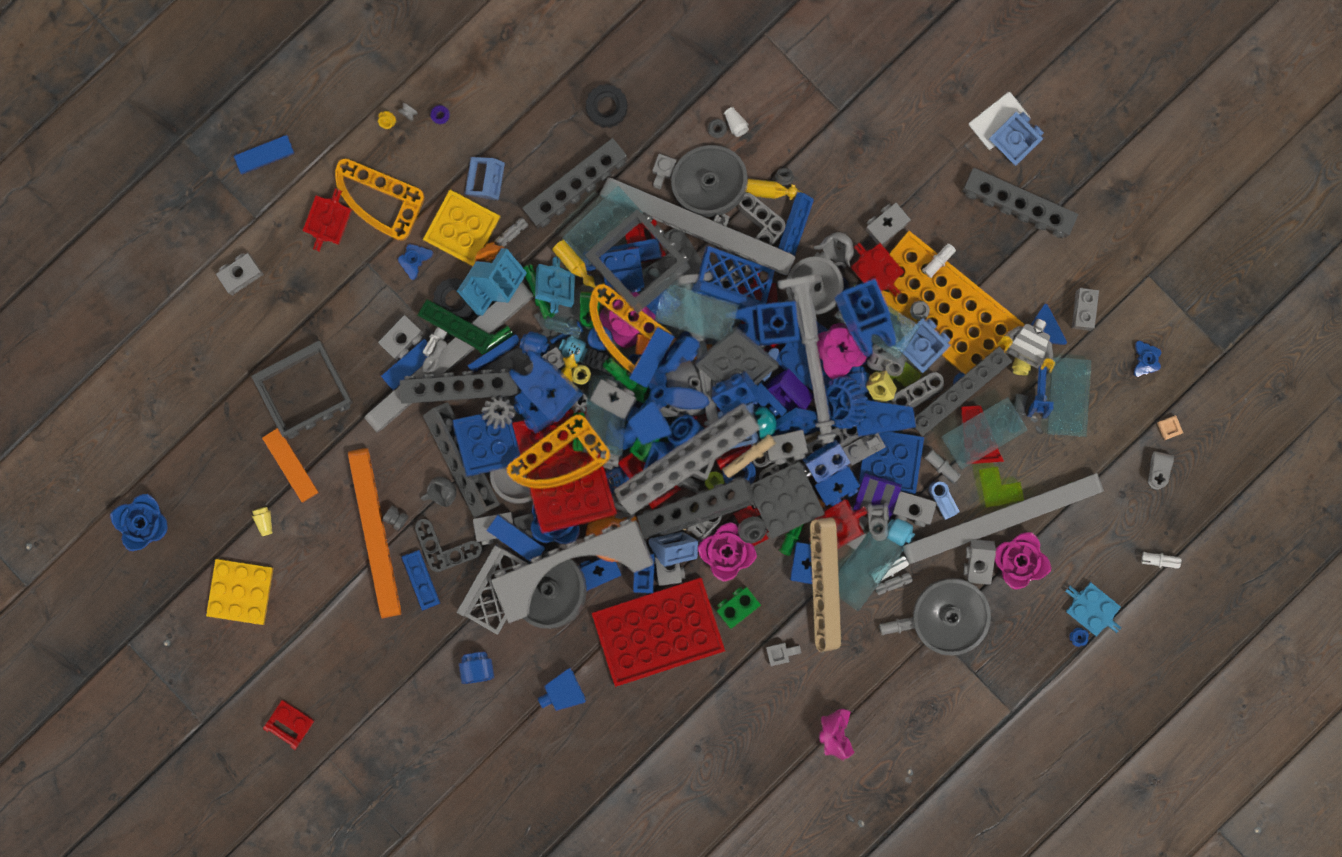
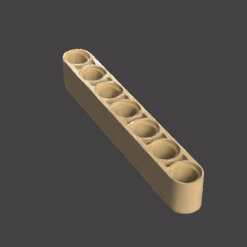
M831 517L816 519L810 524L815 645L820 652L835 650L841 646L836 523Z

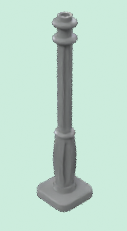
M705 273L703 281H713L712 274ZM694 274L680 276L668 289H682V293H684L685 311L690 335L699 341L698 345H700L696 350L698 352L697 359H699L707 352L706 341H708L701 295L692 292L693 284L697 283L699 275ZM699 369L703 394L710 401L708 406L705 407L707 421L704 422V425L709 427L719 420L716 403L711 398L713 383L712 379Z
M821 274L778 281L779 289L791 287L792 293H794L798 327L802 344H805L819 421L815 426L820 427L821 435H818V439L822 440V443L834 442L833 438L837 434L832 432L831 428L834 421L830 420L817 347V342L819 341L817 320L810 293V284L821 282Z

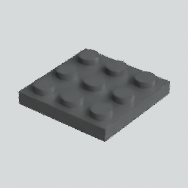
M736 327L697 359L695 365L716 383L724 382L735 374H741L746 371L756 385L778 367V362Z
M800 461L750 484L756 506L772 539L825 514Z

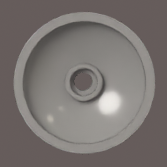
M808 257L799 261L791 269L787 280L821 274V282L810 284V293L815 314H823L837 304L834 297L843 292V277L833 262L822 257ZM816 284H820L821 288L816 291ZM791 287L786 288L790 302L794 301V293H792Z
M696 360L682 362L675 371L666 373L668 388L683 387L703 393L699 368L695 365ZM712 379L713 386H715L717 383ZM695 381L697 386H693L691 382ZM672 407L684 415L698 416L706 413L705 408L686 410Z
M523 465L519 467H512L513 471L511 472V474L515 473L519 475V469L522 468ZM507 468L490 472L493 489L502 499L511 503L532 501L529 487L522 486L512 480L507 473Z

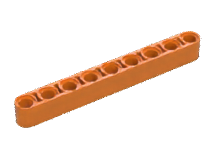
M366 447L348 451L380 615L382 619L401 615V606L384 522L382 521L383 517L369 450Z

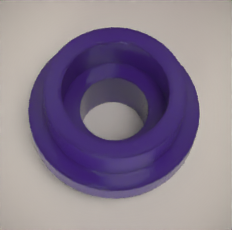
M438 105L432 109L431 119L434 123L445 124L449 120L450 113L445 106ZM439 112L444 113L442 118L437 117Z

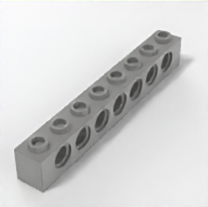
M742 404L614 491L620 503L632 515L758 431L760 427L747 407Z

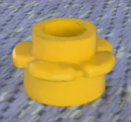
M389 111L379 113L378 123L382 128L390 129L395 125L396 117L393 113Z

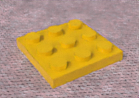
M449 190L423 241L473 266L476 253L485 247L501 216Z
M215 559L206 616L265 625L274 568Z

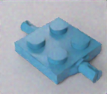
M552 258V266L538 264L536 268L535 299L550 302V312L553 313L554 311V314L559 312L558 305L572 307L574 304L575 274L560 268L559 258Z
M1090 582L1080 592L1076 591L1071 585L1068 588L1072 592L1068 589L1065 590L1074 598L1066 612L1096 637L1107 626L1115 631V633L1118 630L1114 626L1119 630L1121 629V626L1113 621L1114 615L1121 606Z

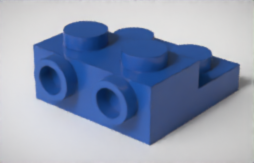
M638 246L610 250L601 256V261L627 290L629 289L630 292L641 291V288L644 287V279ZM604 278L605 285H607L612 290L617 292L613 288V286Z
M692 336L676 339L665 353L656 372L662 374L675 371L682 362L692 361L698 354L696 350L700 346L698 345L699 341Z
M761 383L759 385L756 384L758 387L757 399L752 401V403L757 408L759 406L764 408L770 404L769 410L776 417L778 415L782 417L788 412Z

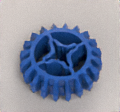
M837 377L825 385L830 420L834 421L832 426H837L840 429H849L859 425V422L864 420L863 416L867 414L865 408L868 407L865 404L867 397H864L866 390L861 389L862 384L857 383L856 379Z

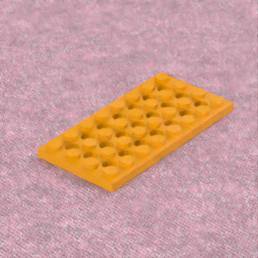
M908 231L890 253L893 259L905 271L904 276L897 278L894 285L901 292L900 294L907 296V303L900 304L897 301V297H894L891 292H881L891 315L912 330L920 321L911 316L910 308L912 304L916 301L927 303L930 312L925 320L927 321L929 318L936 319L937 327L935 329L940 334L943 330H949L952 333V338L949 341L951 346L941 356L964 374L976 366L971 360L973 354L980 355L983 360L999 346L1005 352V345H998V342L1007 332L1017 326L1024 327L1025 324L948 261L932 278L923 274L921 271L922 265H928L934 259L933 256L938 253L911 231ZM910 252L917 256V260L913 263L908 262L906 259V255ZM937 277H944L946 285L943 287L936 284ZM911 279L919 281L920 286L918 289L910 288L909 281ZM952 289H959L961 297L958 299L951 296ZM926 291H931L934 294L933 301H926L924 299ZM967 301L975 302L976 309L974 311H969L966 308ZM941 303H946L949 306L948 313L944 314L939 311ZM982 313H988L991 316L989 323L981 321ZM956 315L964 318L963 325L958 326L954 323ZM997 325L1005 327L1006 332L1004 335L996 333L995 328ZM971 327L978 329V337L973 338L969 335L968 331ZM986 339L993 341V349L987 350L984 348L983 343ZM958 342L966 344L967 350L965 352L957 350Z

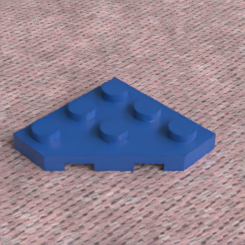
M799 408L793 409L776 420V429L771 436H779L800 430L804 431V435L817 431L820 432V427L815 426L819 422L817 412Z

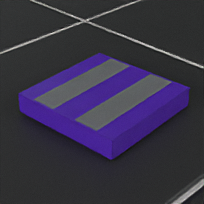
M864 474L853 509L859 510L864 506L867 509L865 511L868 512L869 503L872 505H884L887 502L890 520L902 484Z

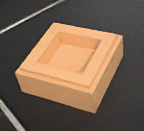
M1176 415L1157 422L1164 440L1183 433Z

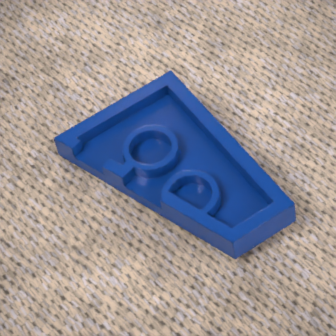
M865 400V404L868 405L865 408L867 414L863 416L864 420L857 425L858 437L915 428L913 407Z

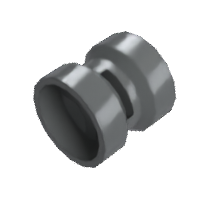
M392 505L382 521L386 524H393V528L399 532L409 516L405 513L400 514L398 508Z

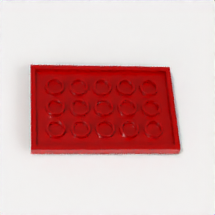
M585 407V418L591 425L587 407ZM568 410L558 422L551 424L537 434L526 426L524 420L512 423L520 455L572 418L574 410ZM570 425L566 426L570 431L573 429ZM565 430L560 431L557 435L560 441L567 440L568 432ZM588 434L585 437V443L588 445L594 444L595 436ZM572 440L525 476L531 480L553 479L572 473L588 465L594 459L585 447L583 451H574L572 449ZM545 442L542 445V450L546 453L550 452L553 448L550 442ZM596 446L593 449H590L591 452H593L594 449L597 451V459L601 458L598 446ZM533 453L529 454L526 458L527 463L534 464L537 461V456ZM522 460L523 467L525 468V470L528 469L529 467H527ZM603 466L568 484L552 488H529L541 534L617 515Z
M702 577L592 613L615 687L725 651Z

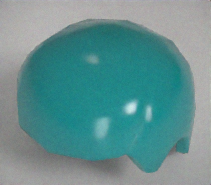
M763 407L758 408L755 414H757V423L760 427L759 438L763 439L775 432L777 423L775 416L770 410Z

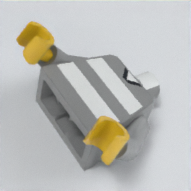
M1036 319L1033 326L1025 324L1024 327L1017 326L1007 332L998 342V345H1005L1006 353L1037 369L1042 364V370L1044 367H1048L1050 369L1049 372H1052L1055 366L1052 343L1049 341L1050 335L1043 332L1047 323L1041 319Z

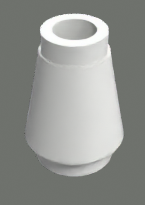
M733 107L724 112L731 133L735 134L736 137L745 134L749 130L748 123Z

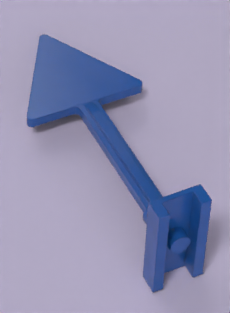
M1044 304L1031 323V326L1034 325L1036 319L1045 321L1047 325L1043 332L1050 335L1049 341L1052 344L1066 345L1067 341L1048 304ZM1042 364L1038 368L1037 395L1028 408L1027 417H1032L1037 412L1043 413V418H1047L1053 410L1054 402H1048L1047 396H1045L1047 367H1044L1042 370Z

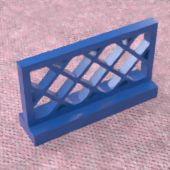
M706 246L696 284H693L692 292L740 309L766 304L774 270ZM710 252L716 254L719 260L714 265L709 260ZM728 259L732 260L735 268L728 271L724 263ZM719 264L725 273L720 277L717 276L714 267ZM745 265L749 266L752 272L747 277H745L741 269ZM709 270L714 278L710 283L703 281L705 272ZM737 270L742 280L734 283L730 274ZM761 271L768 273L767 279L763 283L758 276V273ZM754 276L758 286L751 289L747 279ZM724 277H727L731 285L728 288H723L720 280ZM742 282L747 290L744 294H740L736 287ZM759 288L763 294L761 301L757 300L753 294Z

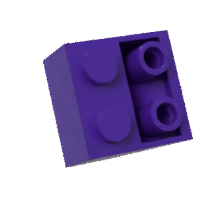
M789 368L763 383V386L788 412L795 408L806 410L814 397L810 390Z

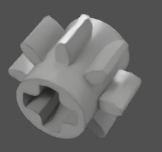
M583 394L579 398L580 405L577 401L571 407L574 413H577V411L584 413L586 411L585 407L591 405L588 402L590 395L586 396Z
M609 446L608 449L611 457L603 467L612 470V468L620 466L618 463L622 460L623 454L618 453V448ZM606 451L601 453V458L603 460L606 458Z

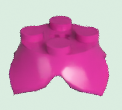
M630 292L635 298L640 295L637 292ZM616 300L612 303V306L615 310H621L623 302ZM647 306L641 310L658 323L656 315ZM606 307L601 311L599 315L600 321L604 327L612 332L615 342L623 348L634 346L637 335L642 334ZM635 311L629 312L631 317H634L630 321L635 322L639 319V314ZM646 323L643 329L646 333H650L655 327L652 323Z
M834 324L828 331L818 334L819 341L817 342L819 358L823 360L824 371L831 379L844 377L852 367H859L865 362L866 356L858 348L846 324ZM841 345L844 351L840 352V348H837V346Z
M732 522L720 526L714 535L704 538L698 546L701 559L710 565L713 575L721 581L733 579L740 569L749 567L757 557L754 546L741 540L738 534V526ZM728 546L733 553L728 558H725L722 550H725Z
M1033 533L1019 534L1011 542H1004L996 548L995 563L1001 569L1004 581L1012 589L1024 588L1031 580L1042 579L1051 571L1050 561L1046 555L1041 553L1039 539ZM1020 555L1023 556L1025 564H1021V566L1016 561L1017 558H1020Z
M840 709L829 716H822L821 719L823 731H820V741L825 743V755L836 756L842 761L854 754L851 743L844 732L851 713L849 710Z

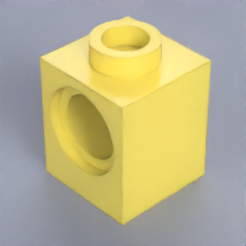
M886 370L871 374L866 385L875 402L883 403L894 399L897 388Z

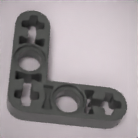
M420 519L415 525V530L428 565L435 572L452 568L475 559L482 554V545L477 541H470L443 552L431 521ZM422 522L426 525L429 524L427 532L429 535L433 533V537L422 539V536H426L424 531L419 530ZM429 540L436 542V548L433 551H429L426 548V543ZM472 544L479 547L476 555L468 553L466 554L468 558L465 559L461 548L465 547V551L469 550ZM453 551H458L461 554V559L458 562H453L450 558ZM440 552V555H436L438 560L443 561L440 569L433 566L435 559L434 556L430 558L429 554Z

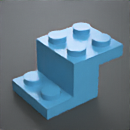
M501 248L492 263L476 261L457 292L477 315L483 316L492 301L509 303L527 272L508 249Z

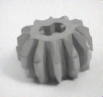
M494 396L491 397V402L486 401V407L482 408V412L485 413L482 419L488 420L487 426L493 423L494 429H497L498 424L502 429L505 428V423L510 425L512 422L510 418H514L515 415L511 412L514 406H508L509 399L503 402L502 396L499 397L498 401ZM495 410H497L498 412H502L501 415H499L498 413H494Z

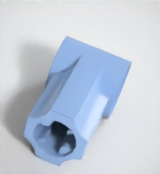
M933 482L929 486V494L937 502L936 505L945 520L960 512L946 483ZM937 485L943 488V492L939 496L934 492V488Z

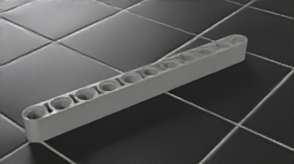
M607 177L601 190L600 196L633 211L638 209L642 214L646 212L650 218L781 274L788 275L796 258L788 252L615 179Z
M521 282L509 303L495 302L486 310L483 316H479L471 324L488 334H492L525 306L534 295ZM454 338L447 344L446 349L440 355L437 369L430 374H435V378L443 377V373H448L475 348ZM422 366L412 376H416V379H423V375L428 374L423 372ZM419 383L415 387L417 394H423L426 390L423 383ZM399 386L371 410L364 419L378 433L412 403L401 404Z
M937 372L930 373L897 392L894 399L883 403L897 405L899 400L904 399L907 401L904 406L915 408L943 391V377ZM933 380L940 381V384L936 387L930 385ZM916 390L924 392L921 396L914 395ZM835 428L832 430V432L837 434L834 438L840 439L839 444L842 449L865 436L858 437V431L853 435L847 434L849 429ZM816 439L807 444L809 454H806L805 457L812 454L816 448L823 447L828 443H822V440ZM794 458L786 459L787 463L769 466L760 473L759 480L780 471L785 466L797 463V460L794 461ZM803 463L802 466H803V469H804V471H805V470H807L808 468H807L806 464Z
M1098 473L904 545L902 549L908 563L912 564L971 542V540L979 539L1104 492Z

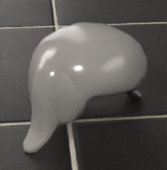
M834 232L827 236L820 245L814 246V249H823L824 253L828 254L833 261L846 262L847 266L850 267L849 261L854 254L852 240L846 234Z

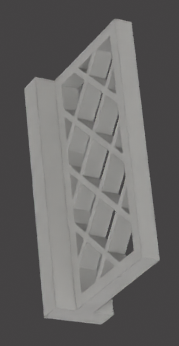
M498 544L494 546L457 611L458 614L468 617L497 635L507 618L504 615L502 619L501 614L504 611L500 612L499 598H496L491 577L494 573L513 569V566L502 568L501 559L504 555L511 558L513 566L516 565L515 561L523 563L524 566L529 564ZM491 589L494 599L484 602L482 592ZM495 602L497 613L487 615L484 604ZM482 606L484 616L477 618L470 614L474 607ZM498 615L500 624L497 629L489 624L488 617Z

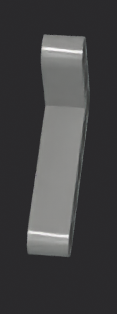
M745 193L743 199L737 205L738 210L762 229L755 239L766 238L769 241V245L773 246L784 232L785 221L754 195ZM743 200H748V201H750V202H751V206H750V207H745V206H743V205H742V201H743ZM763 212L766 218L759 219L756 213ZM778 224L781 230L774 231L771 225ZM733 264L728 271L734 269L735 265ZM745 265L742 268H744V275L747 277L751 270L749 266ZM736 271L730 274L734 283L742 280ZM727 277L722 278L720 281L723 288H725L723 282L728 281Z

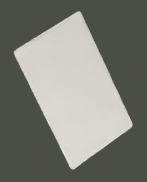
M1008 92L972 120L969 126L986 147L991 150L995 145L989 138L1016 111L1019 113L1023 111L1026 114L1027 112L1014 96Z

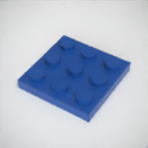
M817 322L818 334L828 331V329ZM799 331L800 340L795 343H787L778 354L776 361L782 369L787 370L789 368L813 392L805 344H802ZM841 345L837 346V348H840V352L844 351ZM820 359L823 382L825 387V385L829 384V381H831L832 379L825 373L823 368V360Z
M484 414L452 421L466 477L505 469L513 460L520 456L512 426L513 422L510 425L505 423V428L503 429L498 424L497 429H494L493 423L487 426L488 420L482 419Z
M894 432L879 433L886 447L862 460L859 476L860 486L864 474L902 484L901 492L916 494L924 437Z

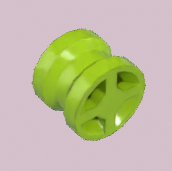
M718 472L709 473L708 478L705 480V485L709 490L714 489L713 487L716 485L724 484L723 476Z

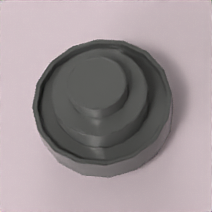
M748 517L738 527V534L745 543L758 542L767 532L764 521L759 517Z

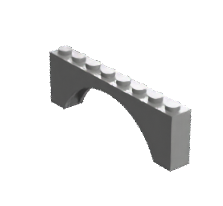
M631 519L620 522V527L613 529L610 526L601 530L603 534L595 536L593 533L584 537L585 541L577 543V541L571 542L566 545L567 548L564 550L554 549L548 552L549 556L542 558L540 555L530 559V564L524 566L523 563L513 566V571L506 573V570L496 573V578L492 579L491 582L508 622L511 623L529 615L531 599L540 580L551 568L567 559L584 555H599L617 560L629 567L633 572L653 565V559L637 521L631 522Z

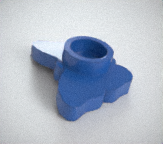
M409 244L406 247L407 252L401 255L398 261L409 275V278L415 280L419 273V266L422 265L423 261L433 256V251Z
M1137 341L1135 349L1139 354L1138 361L1140 362L1135 366L1134 376L1138 377L1159 370L1161 365L1158 362V357L1161 355V350Z

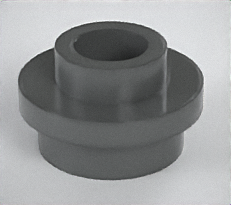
M714 119L708 125V132L714 138L723 137L727 131V126L721 119ZM719 126L721 130L719 132H715L714 127Z
M782 168L777 171L775 181L781 185H788L794 181V175L790 169Z

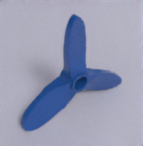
M655 371L648 384L651 389L650 396L639 409L652 399H654L659 409L670 405L686 410L705 408L710 401L703 393L683 387L668 388L666 373L659 374ZM628 422V424H627V426H626L625 431H626L627 429L631 428V425L629 424V422Z

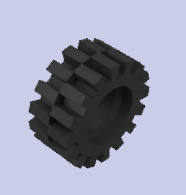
M588 348L582 363L613 377L609 371L603 368L605 361H608L611 357Z

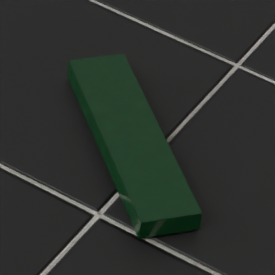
M426 299L417 315L482 353H485L493 339L492 335Z

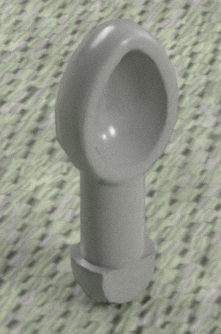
M444 340L438 341L433 354L425 359L423 363V372L425 374H430L437 369L439 365L438 359L447 346Z

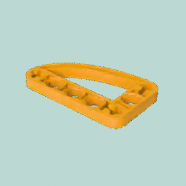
M340 160L335 170L336 184L338 189L342 191L341 195L350 208L378 231L399 241L406 240L425 199L423 192L419 188L352 160ZM348 163V166L355 170L354 177H352L353 173L346 170L344 173L341 166H346ZM366 170L369 175L366 180L358 178L360 171ZM344 177L403 201L392 228L370 216L353 200L346 188ZM380 177L386 180L385 186L381 188L376 186V180ZM394 186H403V192L400 195L394 194ZM407 188L410 189L408 192L413 195H415L416 192H418L420 200L416 199L415 202H413V198L408 195L405 199L404 197L407 194ZM410 209L413 211V217L407 220L403 217V212ZM402 220L408 223L409 226H404L405 234H401L399 237L396 230L401 229L403 224L399 223V221Z
M600 284L593 290L590 298V316L595 331L609 353L632 374L637 363L633 365L609 339L600 322L597 303L602 304L649 340H651L657 327L669 334L671 332L642 311L638 313L639 319L637 321H630L628 313L634 311L633 308L621 295L607 285ZM598 289L601 291L603 289H606L605 294L609 297L611 296V294L614 295V297L610 300L609 305L605 303L608 300L607 298H605L604 296H602L601 298L598 297ZM614 300H621L623 302L621 310L613 308L612 303ZM652 323L655 330L652 333H646L643 329L644 324Z
M575 415L513 460L507 467V473L512 480L522 486L537 489L552 488L568 484L592 473L610 460L611 455L609 449L586 418L582 415ZM575 420H583V427L581 429L579 427L573 429L575 434L572 435L571 431L566 426L570 425V427L572 428L573 426H575ZM562 430L568 432V438L565 441H560L557 436ZM588 434H592L596 438L592 445L585 443V437ZM576 437H578L594 459L588 465L561 477L547 480L524 478L526 474ZM545 442L552 443L553 448L550 452L546 453L542 450V445ZM601 443V446H598L601 452H607L605 454L606 458L604 460L602 458L597 459V451L594 449L591 452L590 449L595 448ZM533 453L537 456V461L534 464H529L526 458L529 454ZM520 460H523L524 464L529 467L526 470L524 467L520 468L519 475L511 474L513 466L519 467L522 465L519 462Z

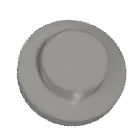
M916 301L910 308L911 316L916 320L925 319L930 312L928 304L924 301Z

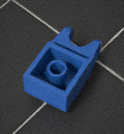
M876 279L845 290L834 297L849 333L865 356L873 353L872 335L881 337L889 347L896 344V336L890 319L891 313Z
M796 301L761 304L727 313L728 318L740 319L745 322L747 326L745 335L758 346L795 343L800 340ZM775 319H777L778 322H781V325L778 328L773 326V322L775 321Z
M530 349L527 354L533 362L532 372L524 376L512 369L509 374L522 392L551 421L558 422L584 393L557 367ZM553 390H556L554 392V394L556 395L555 397H552Z

